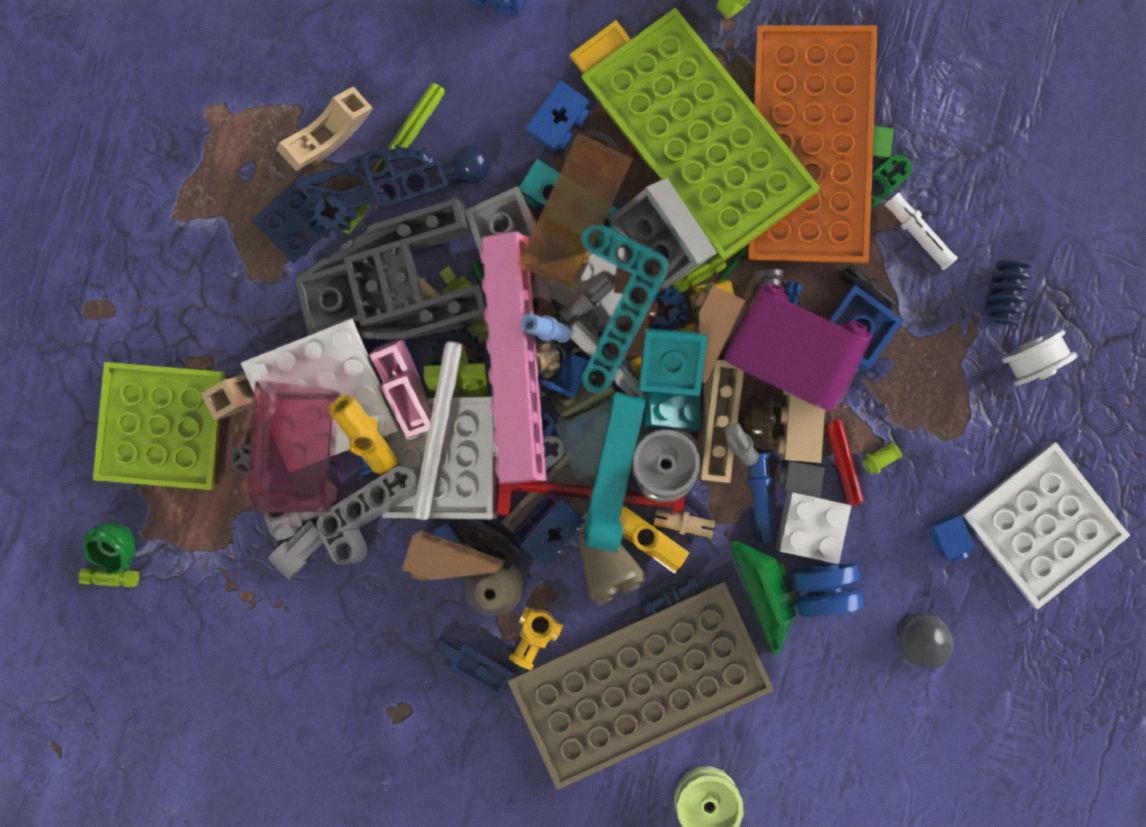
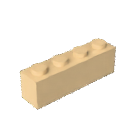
M723 360L716 361L707 382L704 383L701 405L702 430L698 431L696 446L700 455V470L696 479L730 483L734 454L729 448V441L724 430L726 426H732L734 423L738 424L744 371Z
M781 390V394L785 395V406L779 410V424H783L782 436H778L779 448H777V454H781V460L821 463L825 409L816 407Z

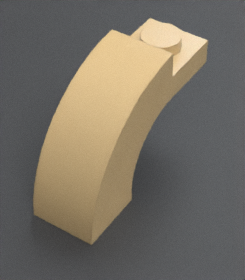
M351 87L334 96L324 112L310 125L279 142L276 150L296 171L310 163L315 166L336 151L355 133L366 120L373 107L354 87Z
M245 373L234 378L224 379L201 393L214 420L234 415L259 404Z

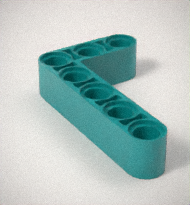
M594 225L588 227L582 235L584 248L590 253L632 273L625 291L583 374L585 388L590 392L600 393L613 383L667 275L669 265L666 257L606 226ZM596 230L601 231L605 235V243L600 248L594 247L591 243V235ZM623 244L629 245L633 250V257L628 262L622 261L618 256V250ZM651 258L657 259L661 264V271L657 276H652L646 271V262ZM637 286L644 288L647 292V299L642 304L636 303L632 298V291ZM623 314L629 315L633 320V328L630 331L622 330L618 324L619 317ZM608 342L615 343L619 347V356L617 358H610L606 355L605 345ZM593 370H600L604 373L606 377L604 385H597L593 382L591 377Z
M618 392L614 393L584 525L583 539L586 547L614 553L619 551L623 534V525L619 518L644 411L645 398Z

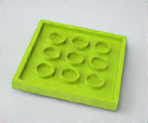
M104 362L93 480L214 490L221 419H213L201 393L225 379V372Z

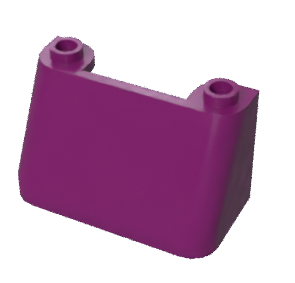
M764 283L760 285L723 357L724 360L816 407L825 410L834 409L844 399L873 334L867 332V328L858 322L850 321L849 324L838 326L786 301L787 295L783 293L784 288L777 284Z

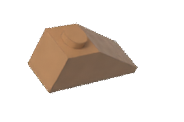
M708 283L705 288L701 287L698 290L694 299V304L696 305L694 310V332L706 334L708 337L702 382L704 383L707 382L745 300Z
M420 530L412 536L402 570L410 572V576L414 579L427 581V579L434 580L495 573L503 567L505 560Z

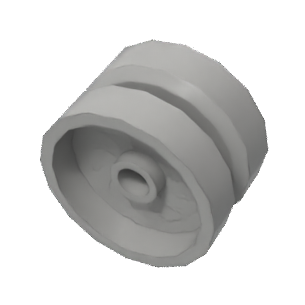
M658 430L647 435L638 444L632 462V478L637 489L646 498L659 503L674 502L683 498L693 488L700 470V455L694 443L684 434L673 430ZM664 463H668L671 466L670 469L664 470L660 464L663 466Z

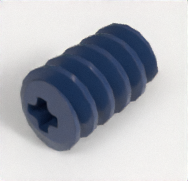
M999 260L995 264L999 271L993 273L992 276L998 283L990 285V291L994 294L987 296V302L993 306L984 308V313L989 316L986 319L999 324L1021 325V321L1013 316L1014 314L1024 313V310L1017 307L1016 304L1027 301L1025 297L1019 295V292L1029 291L1030 287L1022 283V280L1032 279L1033 276L1025 272V269L1031 268V265L1012 260Z

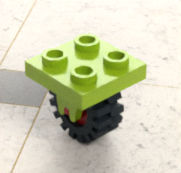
M456 329V334L453 335L451 330L446 331V337H443L442 334L438 335V343L433 341L431 344L432 350L429 351L431 366H424V379L430 398H435L445 344L447 342H456L462 345L452 398L490 397L483 347L479 343L478 338L475 335L472 337L471 332L467 330L465 334H462L461 329Z

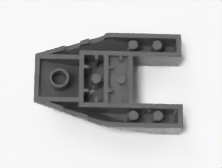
M455 198L372 224L354 240L350 239L343 244L336 253L328 258H323L295 278L308 335L351 318L361 338L404 340L465 328L485 322L484 310L487 307V300L483 287L479 284L424 301L412 256L413 252L472 235L464 212L466 210L465 206Z

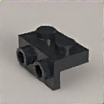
M469 519L458 537L459 540L477 551L505 560L503 568L507 570L510 569L522 550V547L510 534L486 519Z

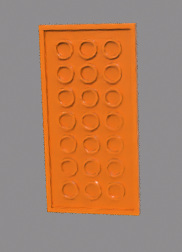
M757 25L754 106L820 186V191L749 243L748 261L869 263L877 25Z

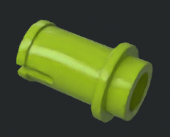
M891 441L873 454H865L862 464L870 475L874 473L878 475L881 473L880 469L902 458V454L898 446Z

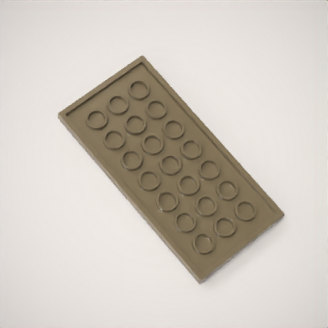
M724 581L508 680V684L557 790L774 691Z

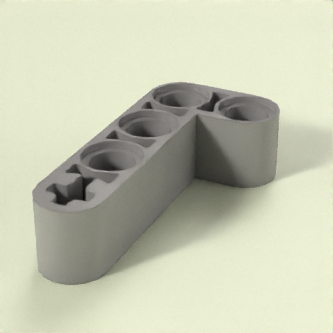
M408 466L395 467L319 516L317 520L318 532L335 563L341 565L354 564L365 559L368 548L359 529L415 495L421 469ZM382 489L385 490L384 501H382L380 497V492ZM358 504L362 508L360 516L357 513ZM335 518L337 519V522H338V528H337V530L334 528V520H335ZM348 544H349V546H350V548H351V554H350V556H348V554H347V546H348Z

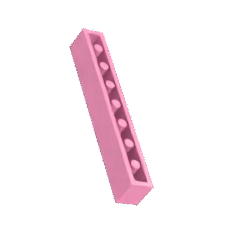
M518 232L482 237L483 247L480 249V258L484 264L485 277L482 279V287L487 300L484 317L489 328L486 346L491 356V368L489 369V381L493 385L491 411L495 416L496 426L493 431V441L497 446L498 454L495 471L500 483L512 484L546 480L536 341L534 334H528L521 328L522 318L526 314H533L528 237Z

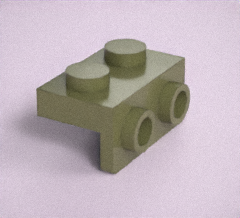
M602 371L591 375L595 384H605L606 377ZM582 380L574 399L560 393L550 397L567 428L611 404L614 388L611 384L606 390L600 393H593L585 388Z

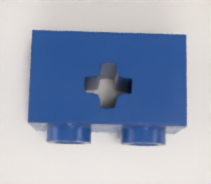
M559 80L526 127L527 136L555 155L560 148L564 151L566 145L573 137L570 133L576 125L581 127L590 114V111L587 110L589 108V100ZM562 115H565L566 123L560 121L558 124H555V116L560 118Z

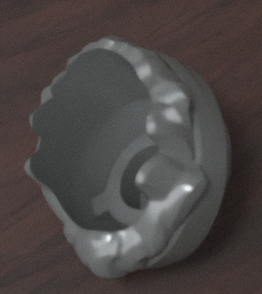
M927 613L909 614L901 622L898 633L895 635V640L900 643V648L904 652L903 658L922 668H940L950 659L953 653L954 642L949 627L938 615Z

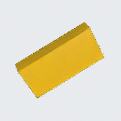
M615 20L570 53L569 58L583 75L631 39L618 21Z

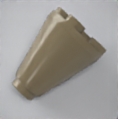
M585 523L582 524L579 529L580 534L578 538L588 594L591 601H596L597 606H601L614 599L613 596L621 591L626 595L640 588L639 584L644 582L645 574L622 544H620L618 553L586 547L583 539Z

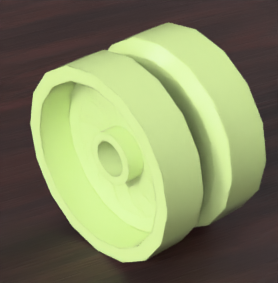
M712 766L696 767L686 772L677 783L674 792V806L682 827L740 826L744 815L743 800L732 778L723 770ZM712 802L710 806H706L705 803Z

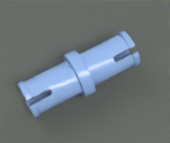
M529 313L521 321V328L524 332L534 334L539 339L545 341L553 339L564 343L572 335L569 325L557 322L555 318L550 316L539 317Z

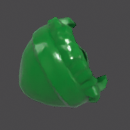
M120 523L99 524L88 530L84 535V555L89 563L101 566L107 570V574H118L123 570L129 569V564L133 561L136 550L133 532L126 525Z

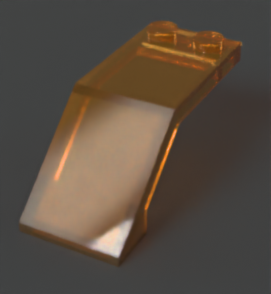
M578 133L520 260L519 266L576 291L591 255L582 244V235L590 226L603 225L633 159ZM596 230L591 235L593 246L600 232L599 230Z

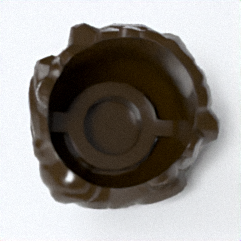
M770 397L767 399H756L745 406L739 412L738 424L744 433L752 438L755 449L768 450L772 453L774 449L779 448L778 411L782 408V404L775 402Z

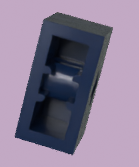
M549 490L511 536L524 550L546 566L550 560L559 554L561 547L566 541L579 531L580 525L585 520L553 491Z

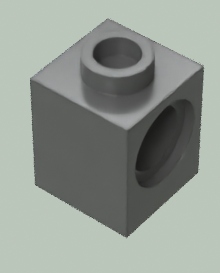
M785 461V465L779 468L777 483L781 484L780 490L820 497L825 468Z

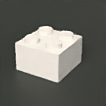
M787 492L775 549L780 552L839 564L852 505Z

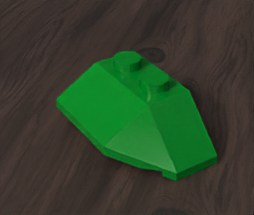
M729 540L730 549L769 651L774 656L780 654L797 616L794 608L797 606L796 596L792 588L787 590L784 578L788 577L782 561L777 562L776 558L737 540Z

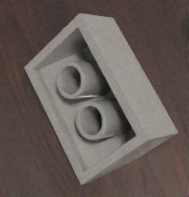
M667 178L646 187L609 218L620 234L666 257L669 269L658 291L659 293L717 254ZM651 258L646 262L657 264L656 271H661V264L657 259Z

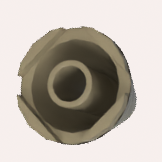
M513 564L509 570L502 567L498 572L469 575L465 580V595L473 609L485 616L499 617L508 614L516 608L523 595V579ZM486 589H494L496 595H490Z

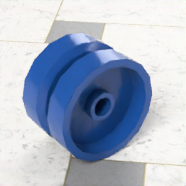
M858 563L821 564L792 573L794 589L809 592L801 595L796 600L800 616L836 615L865 607L863 591L856 587H846L856 584L860 580Z

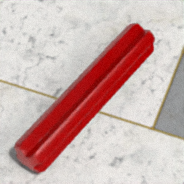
M841 419L829 421L826 423V428L846 503L852 506L861 504L864 499L843 421Z

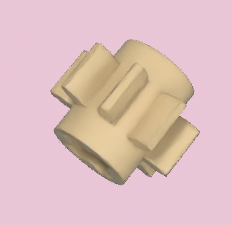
M537 341L538 377L542 375L544 379H547L554 375L553 370L561 367L559 364V351L551 346L549 341L544 344Z

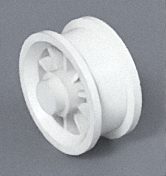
M1064 329L1035 338L1001 358L1003 363H1009L1016 377L1013 380L1015 386L1025 384L1037 378L1040 380L1046 379L1056 374V369L1077 358L1076 352H1070L1062 338L1065 335Z

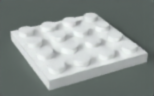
M352 318L241 362L289 472L350 449L348 437L329 413V406L337 397L347 394L350 397H354L365 414L377 420L379 424L378 432L382 437L397 432L400 429L393 411L380 388V381Z
M493 397L452 398L428 518L497 519V474L495 471L497 446L493 441V431L496 426L495 416L491 411V400ZM427 398L431 415L435 398ZM397 421L400 429L397 432L383 436V439L398 458V463L395 467L408 466L421 469L429 430L406 438ZM382 489V501H384L385 490ZM416 494L382 514V518H414L412 514Z
M1056 442L1050 443L961 514L963 520L1035 609L1042 607L1130 536Z

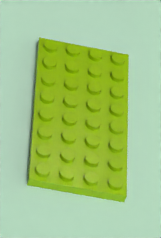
M676 7L581 76L582 82L660 181L665 178L669 180L723 262L820 191V186Z

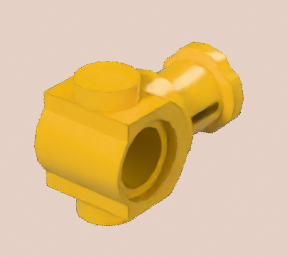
M526 606L518 623L523 625L519 632L521 640L515 652L511 653L508 658L515 664L532 670L534 667L532 662L539 649L545 648L550 639L556 641L563 625L558 623L549 611L545 609L536 610ZM545 617L549 622V627L544 631L536 630L532 625L534 618ZM528 645H530V648H529L527 654L524 656V653H525V651H526Z

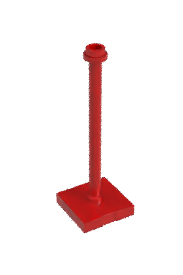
M543 481L512 484L499 482L496 514L509 516L511 493L517 494L518 491L547 494L551 490L556 495L590 499L593 487ZM625 491L623 502L671 507V512L677 513V511L683 512L685 496L674 502L659 503L646 498L641 492Z

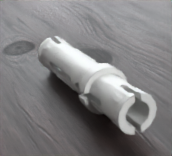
M899 192L884 204L902 223L900 227L903 230L907 229L942 270H945L956 261L958 257L951 252L938 235L921 218V212L919 210L915 211Z

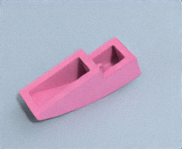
M393 340L376 347L369 356L383 381L380 388L406 438L429 430L432 416L419 374L404 340Z

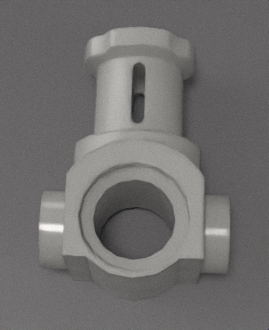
M319 492L314 493L313 497L297 502L294 498L289 499L282 495L265 500L263 507V516L269 533L276 538V541L294 536L299 527H302L303 521L318 517L325 512Z

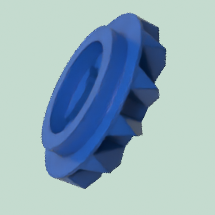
M668 287L662 292H658L653 302L660 303L658 300L660 298L661 302L663 301L665 305H676L668 312L670 322L663 315H657L656 320H651L650 329L667 331L679 329L687 318L688 306L686 299L678 290Z

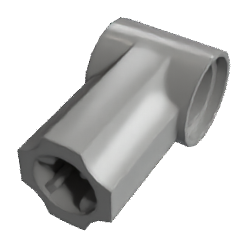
M312 519L309 520L289 541L283 542L267 558L288 580L306 565L307 559L324 543L318 532L317 523Z

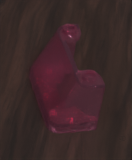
M256 381L253 399L248 493L257 512H331V504L336 501L337 487L336 484L331 483L328 476L332 420H334L329 413V406L337 397H340L341 394L337 390L272 381Z

